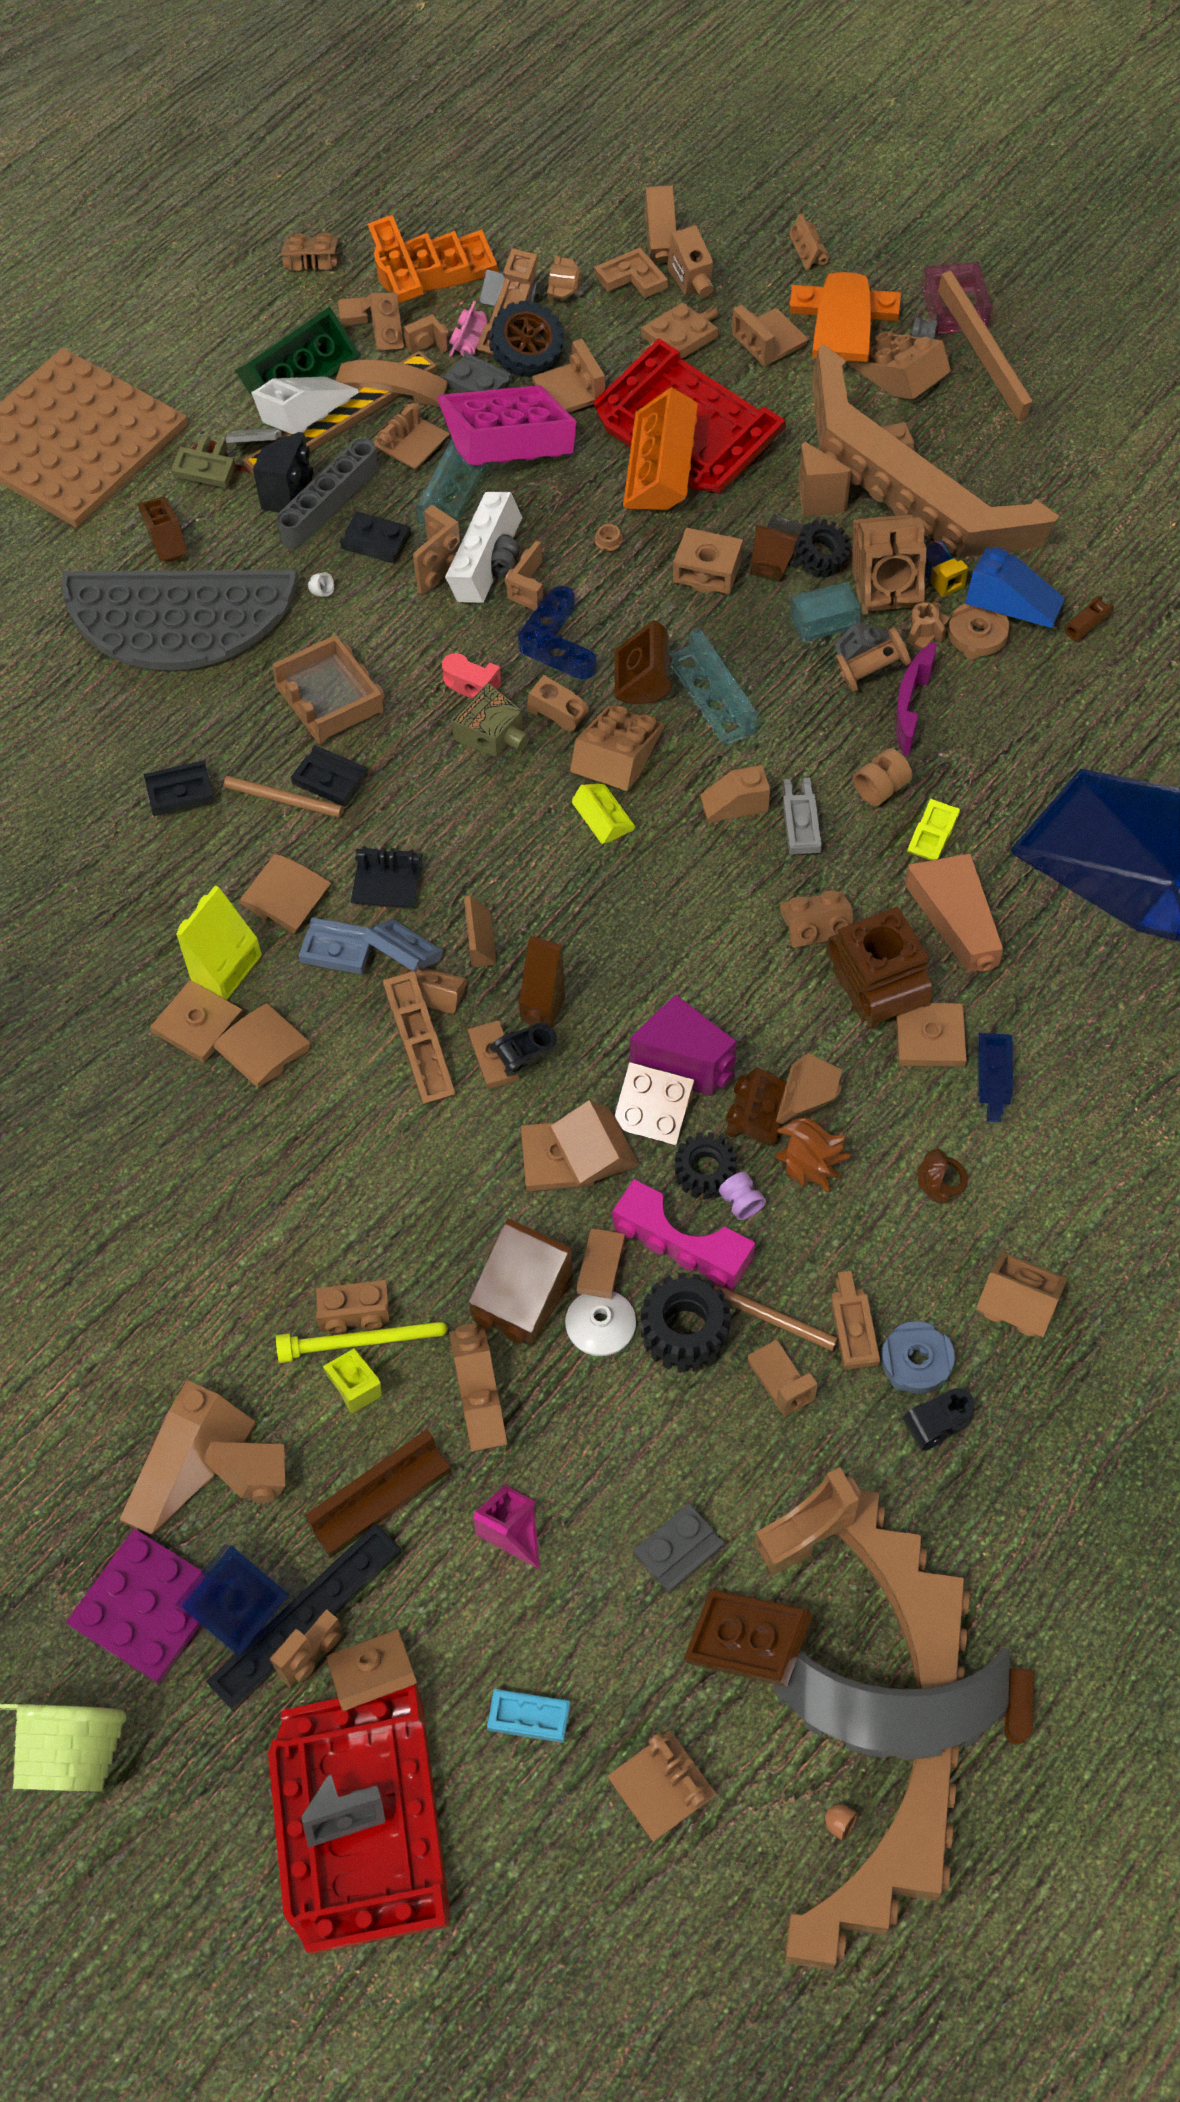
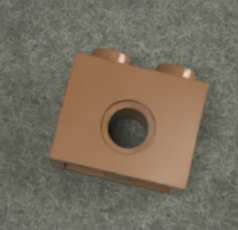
M686 528L673 562V582L689 585L699 592L710 593L717 591L730 594L742 561L743 539Z

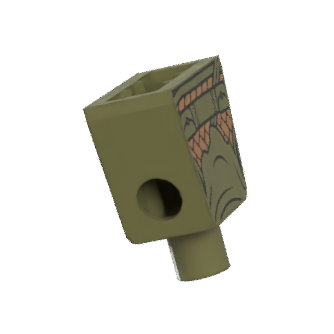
M489 683L452 720L454 740L492 756L500 755L508 745L522 751L529 742L530 736L522 731L521 710Z

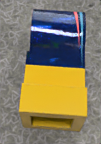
M941 540L926 545L924 575L938 593L945 597L965 588L968 566L962 560L957 562ZM953 579L954 583L948 585V581Z

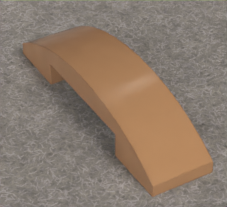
M511 249L503 271L505 280L490 322L484 325L476 348L477 351L494 355L493 351L489 349V334L494 317H497L498 311L501 308H507L509 303L519 304V301L528 302L537 267V254ZM507 331L508 338L515 337L512 332Z
M355 360L342 363L336 381L356 389L364 387L412 395L415 403L440 407L438 395L446 394L448 381L430 372L406 364L383 360Z

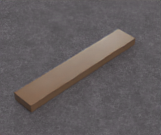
M947 271L943 273L938 287L940 296L1017 420L1020 421L1026 418L1032 404L1031 397L953 272Z

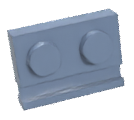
M311 918L310 928L307 930L299 953L300 963L362 975L371 950V944L363 940L367 928Z
M394 919L375 925L374 930L370 927L367 928L363 940L414 972L417 971V968H425L439 962L443 950Z

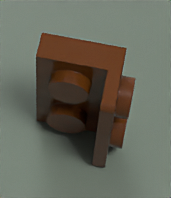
M758 1067L747 1075H742L734 1088V1093L736 1094L734 1104L726 1115L728 1126L725 1134L733 1137L741 1132L768 1146L775 1143L778 1135L777 1130L780 1128V1123L776 1122L787 1082Z

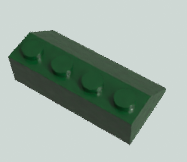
M328 307L316 313L235 369V372L252 396L253 391L272 379L329 378L339 371L342 363L353 361L360 354L331 307Z

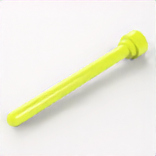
M443 1322L299 1340L298 1336L291 1337L290 1333L276 1335L279 1364L293 1362V1358H299L302 1353L444 1336L448 1331V1327Z

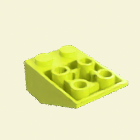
M214 886L208 895H204L200 899L196 910L188 919L182 921L176 933L190 979L225 1000L231 996L262 956L257 937L217 886Z

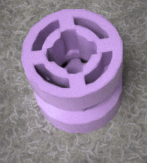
M740 1172L731 1176L719 1188L722 1198L732 1204L731 1211L738 1220H745L755 1215L766 1203L762 1193L759 1190H754L752 1187L753 1181L746 1172Z

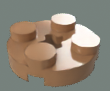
M963 604L955 609L948 626V636L951 643L958 650L962 651L965 657L977 659L980 656L993 654L1006 645L1009 621L1004 614ZM973 626H976L979 629L984 628V631L977 632L973 630Z

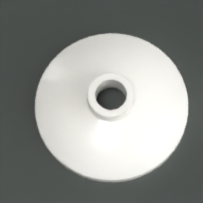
M614 1291L612 1299L582 1294L572 1302L567 1311L566 1331L571 1342L584 1353L594 1356H608L621 1351L629 1344L635 1333L636 1316L629 1301ZM596 1314H605L607 1318L604 1321H597L594 1316Z

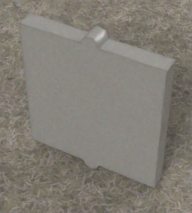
M278 428L232 431L230 434H227L226 443L276 440L278 437H282L283 433Z

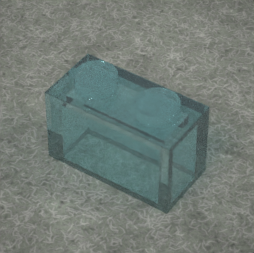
M844 582L792 596L790 617L801 641L805 642L847 631L855 622H859L861 608L849 583Z

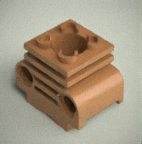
M912 514L853 520L852 575L856 582L857 599L862 615L868 614V611L915 607L917 604L924 602L926 545L924 543L925 528L920 517H913Z

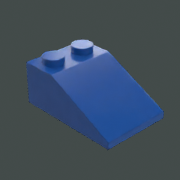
M986 548L973 571L965 604L1052 628L1065 598L1015 555L1008 554L1007 551L1001 548Z

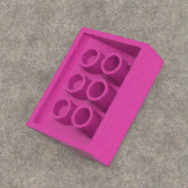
M542 385L438 395V403L457 452L468 464L480 466L486 462L497 461L507 463L514 459L534 460L536 457H560L562 454L573 453L576 420Z

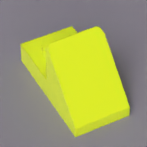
M355 1349L323 1366L328 1378L340 1392L351 1414L382 1396L381 1383L378 1377Z

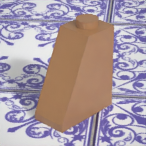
M673 186L646 187L644 219L649 258L659 263H667L671 233L676 232Z

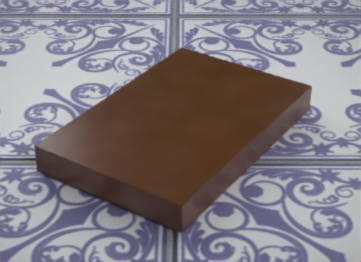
M710 1589L684 1659L691 1665L787 1687L813 1615L807 1609Z

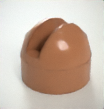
M842 1804L833 1805L826 1812L825 1822L827 1829L832 1835L844 1841L852 1832L859 1813L849 1806Z

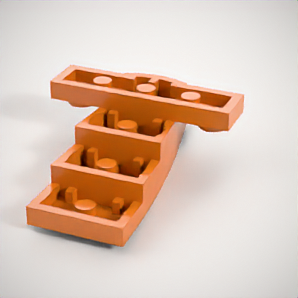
M393 215L368 223L375 243L374 256L378 280L389 292H397L398 303L423 295V291L451 287L485 278L486 269L499 272L482 229L460 238L457 237L455 231H452L432 240L427 232L404 242Z
M851 272L830 273L827 276L824 287L792 285L789 314L817 315L812 358L817 357L818 349L824 344L847 361L868 362L870 319L898 321L901 292L869 290L867 276Z

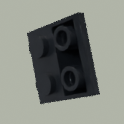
M297 432L262 447L253 467L262 510L279 513L312 481L313 467L309 463L310 447L306 445L304 433Z

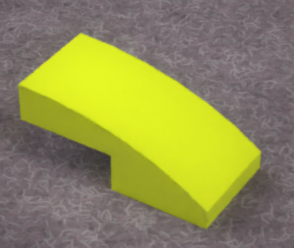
M930 799L922 820L917 825L907 852L930 861L939 859L958 819L960 809Z

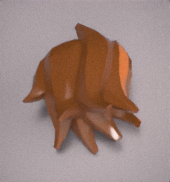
M797 1118L778 1129V1133L790 1136L788 1147L776 1154L777 1160L786 1163V1176L799 1182L801 1186L808 1185V1181L819 1184L825 1192L830 1191L826 1177H841V1174L833 1169L831 1165L850 1159V1153L840 1152L844 1148L846 1135L828 1134L821 1126L809 1118Z

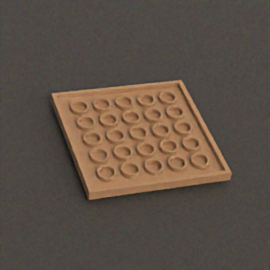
M62 347L0 402V484L78 528L189 425L188 417Z

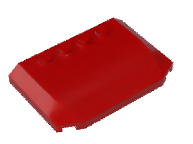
M660 338L593 401L605 431L630 448L636 412L672 387L697 402V422L694 429V446L691 453V470L687 487L721 493L786 428L785 419L765 406L759 410L683 361L680 358V351Z
M414 1684L346 1711H342L338 1698L283 1710L280 1717L282 1723L276 1740L271 1742L268 1759L283 1915L304 1944L303 1947L306 1952L313 1955L449 1927L447 1885L424 1708L418 1686ZM329 1775L332 1776L338 1798L348 1795L353 1791L377 1785L382 1800L385 1823L308 1848L301 1816Z

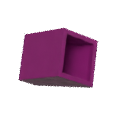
M676 994L630 1037V1063L694 1079L692 1090L695 1092L713 1096L720 1088L726 1089L735 1077L736 1041Z

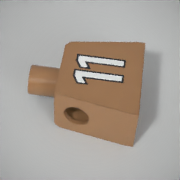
M694 225L671 233L667 269L684 294L690 295L697 292L701 298L709 296L714 290L711 284L713 260L697 226Z

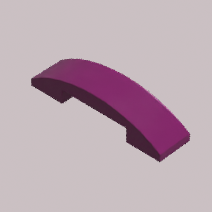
M931 642L916 655L907 668L900 686L895 717V731L899 748L905 756L910 754L918 720V713L909 712L916 684L928 686L937 643Z

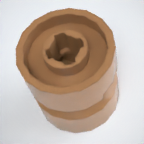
M892 748L886 749L875 757L872 763H867L853 774L855 789L862 799L872 806H879L893 795V792H897L912 780V770L907 760Z

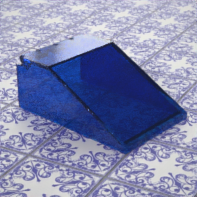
M1080 768L1012 846V854L1136 931L1179 942L1180 788Z

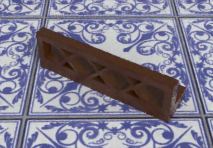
M426 1429L305 1515L311 1532L329 1557L332 1558L364 1535L375 1523L378 1525L451 1473V1467L437 1450L434 1437Z

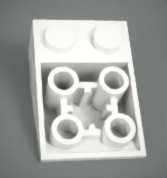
M327 377L277 378L268 381L253 391L252 396L263 423L293 435L297 432H305L308 426L317 420L326 418L329 412L338 406L347 404L350 398L359 392L354 387Z

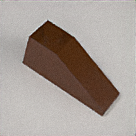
M165 496L137 504L159 561L173 562L179 560L182 557L181 555L188 553L178 519Z
M530 936L519 1000L520 1020L525 1021L530 1026L535 1023H545L552 1027L565 999L563 949L560 944Z

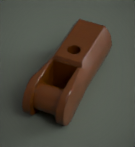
M1100 595L1096 596L1080 613L1066 623L1064 626L1066 636L1075 642L1079 641L1094 627L1107 620L1113 613L1115 606L1112 604L1107 605L1102 601L1103 598Z
M1018 1668L1009 1670V1704L1005 1715L1004 1733L1006 1739L1014 1745L1024 1743L1033 1732L1034 1672L1031 1670Z

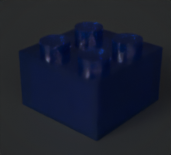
M224 1544L174 1605L228 1651L240 1656L289 1594L232 1545Z

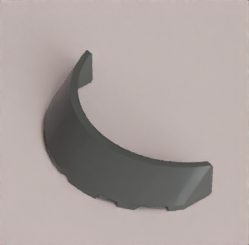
M1002 1648L990 1663L969 1677L950 1684L923 1689L884 1688L857 1682L824 1668L800 1650L787 1687L774 1684V1693L781 1704L786 1702L795 1713L806 1721L807 1729L820 1737L826 1733L845 1742L846 1749L882 1758L889 1756L901 1759L931 1758L941 1756L943 1749L959 1744L966 1748L980 1740L981 1733L991 1727L998 1719L1002 1720L1009 1704L1010 1649Z

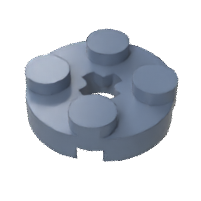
M920 1321L907 1322L894 1329V1332L886 1339L881 1353V1363L886 1376L890 1379L891 1385L895 1389L923 1394L932 1392L946 1384L954 1365V1348L950 1339L945 1334L943 1336L940 1332L934 1330L935 1326ZM914 1350H919L920 1355L927 1356L928 1360L923 1361L921 1365H917L910 1361L908 1357L912 1356Z

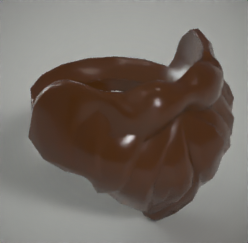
M941 1149L930 1150L917 1169L919 1187L935 1203H947L951 1196H957L962 1193L967 1186L968 1177L963 1166L957 1160L947 1157ZM947 1164L956 1168L960 1175V1184L957 1187H952L942 1182Z

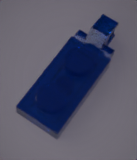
M978 1033L977 1096H979V1103H987V1122H1001L1003 1104L1010 1105L1013 1094L1012 1035Z

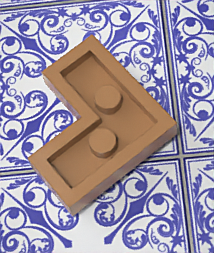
M641 248L594 267V276L607 291L632 282L644 298L668 288L666 276Z
M327 1609L305 1635L295 1629L270 1658L280 1680L291 1689L297 1682L303 1683L311 1675L317 1658L323 1651L325 1653L331 1651L341 1637L339 1632L342 1628L339 1620Z

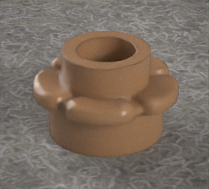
M605 524L597 530L595 544L601 550L614 551L619 548V544L623 543V536L617 526Z

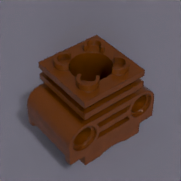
M898 906L838 929V934L828 938L826 952L834 964L833 973L848 994L862 1022L867 1021L870 1028L876 1027L877 1023L919 1006H930L932 984L925 970L928 966L926 962L929 961V956Z

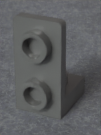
M855 622L835 643L837 655L842 654L846 660H849L889 640V631ZM892 649L884 651L885 656L893 654Z

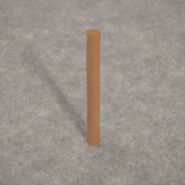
M226 776L223 786L227 789L341 818L344 808L341 805Z
M714 1283V1290L721 1288L725 1294L724 1301L728 1300L730 1306L826 1349L834 1350L838 1341L837 1337Z

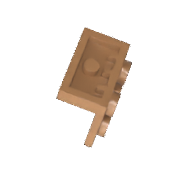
M742 304L733 308L732 335L763 366L807 345L808 338L777 308L759 317L750 313Z
M583 339L572 342V354L569 356L570 364L533 376L535 386L542 385L567 412L594 404L593 401L605 391V375Z
M434 505L429 506L424 511L428 541L413 553L417 590L422 595L431 588H435L440 580L446 576L460 546L458 521Z

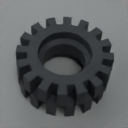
M817 519L813 520L811 524L807 523L802 529L794 544L793 549L795 551L793 554L794 558L799 557L797 560L799 566L805 565L803 569L805 572L811 569L813 570V576L817 577L818 573L821 572V577H827L828 574L831 576L835 575L843 566L850 553L851 543H847L850 539L848 534L842 536L845 531L842 527L838 530L835 528L837 523L832 521L831 525H827V520L822 519L819 524ZM812 543L824 544L830 549L832 554L819 552Z
M702 1132L696 1133V1140H693L692 1136L687 1137L686 1145L681 1143L675 1155L676 1181L678 1185L682 1184V1190L685 1193L692 1190V1197L695 1198L698 1197L699 1193H703V1199H709V1193H713L715 1198L720 1197V1186L728 1178L736 1174L737 1155L736 1151L733 1152L732 1144L729 1142L725 1145V1138L722 1136L714 1140V1133L708 1132V1138H703ZM710 1157L718 1162L719 1168L714 1174L702 1175L693 1169L692 1164L697 1158Z

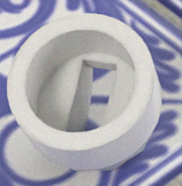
M317 573L311 576L308 588L315 596H330L334 590V581L329 573Z

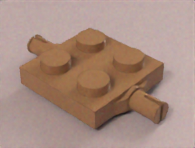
M682 302L641 327V337L650 342V345L641 349L640 354L642 355L660 338L680 351V358L683 359L718 337V328L710 323V321L719 316L718 310L711 307L703 313H696Z

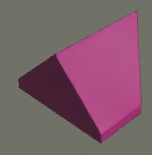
M504 1485L475 1511L473 1521L476 1535L540 1569L534 1510L536 1501Z

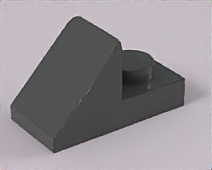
M331 1775L325 1779L301 1816L308 1848L386 1822L377 1785L367 1789H359L338 1798Z

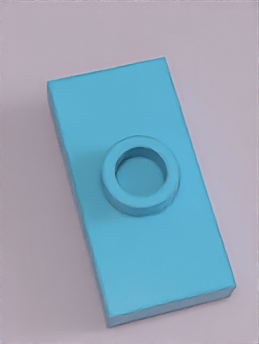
M494 1689L487 1730L564 1743L570 1701Z

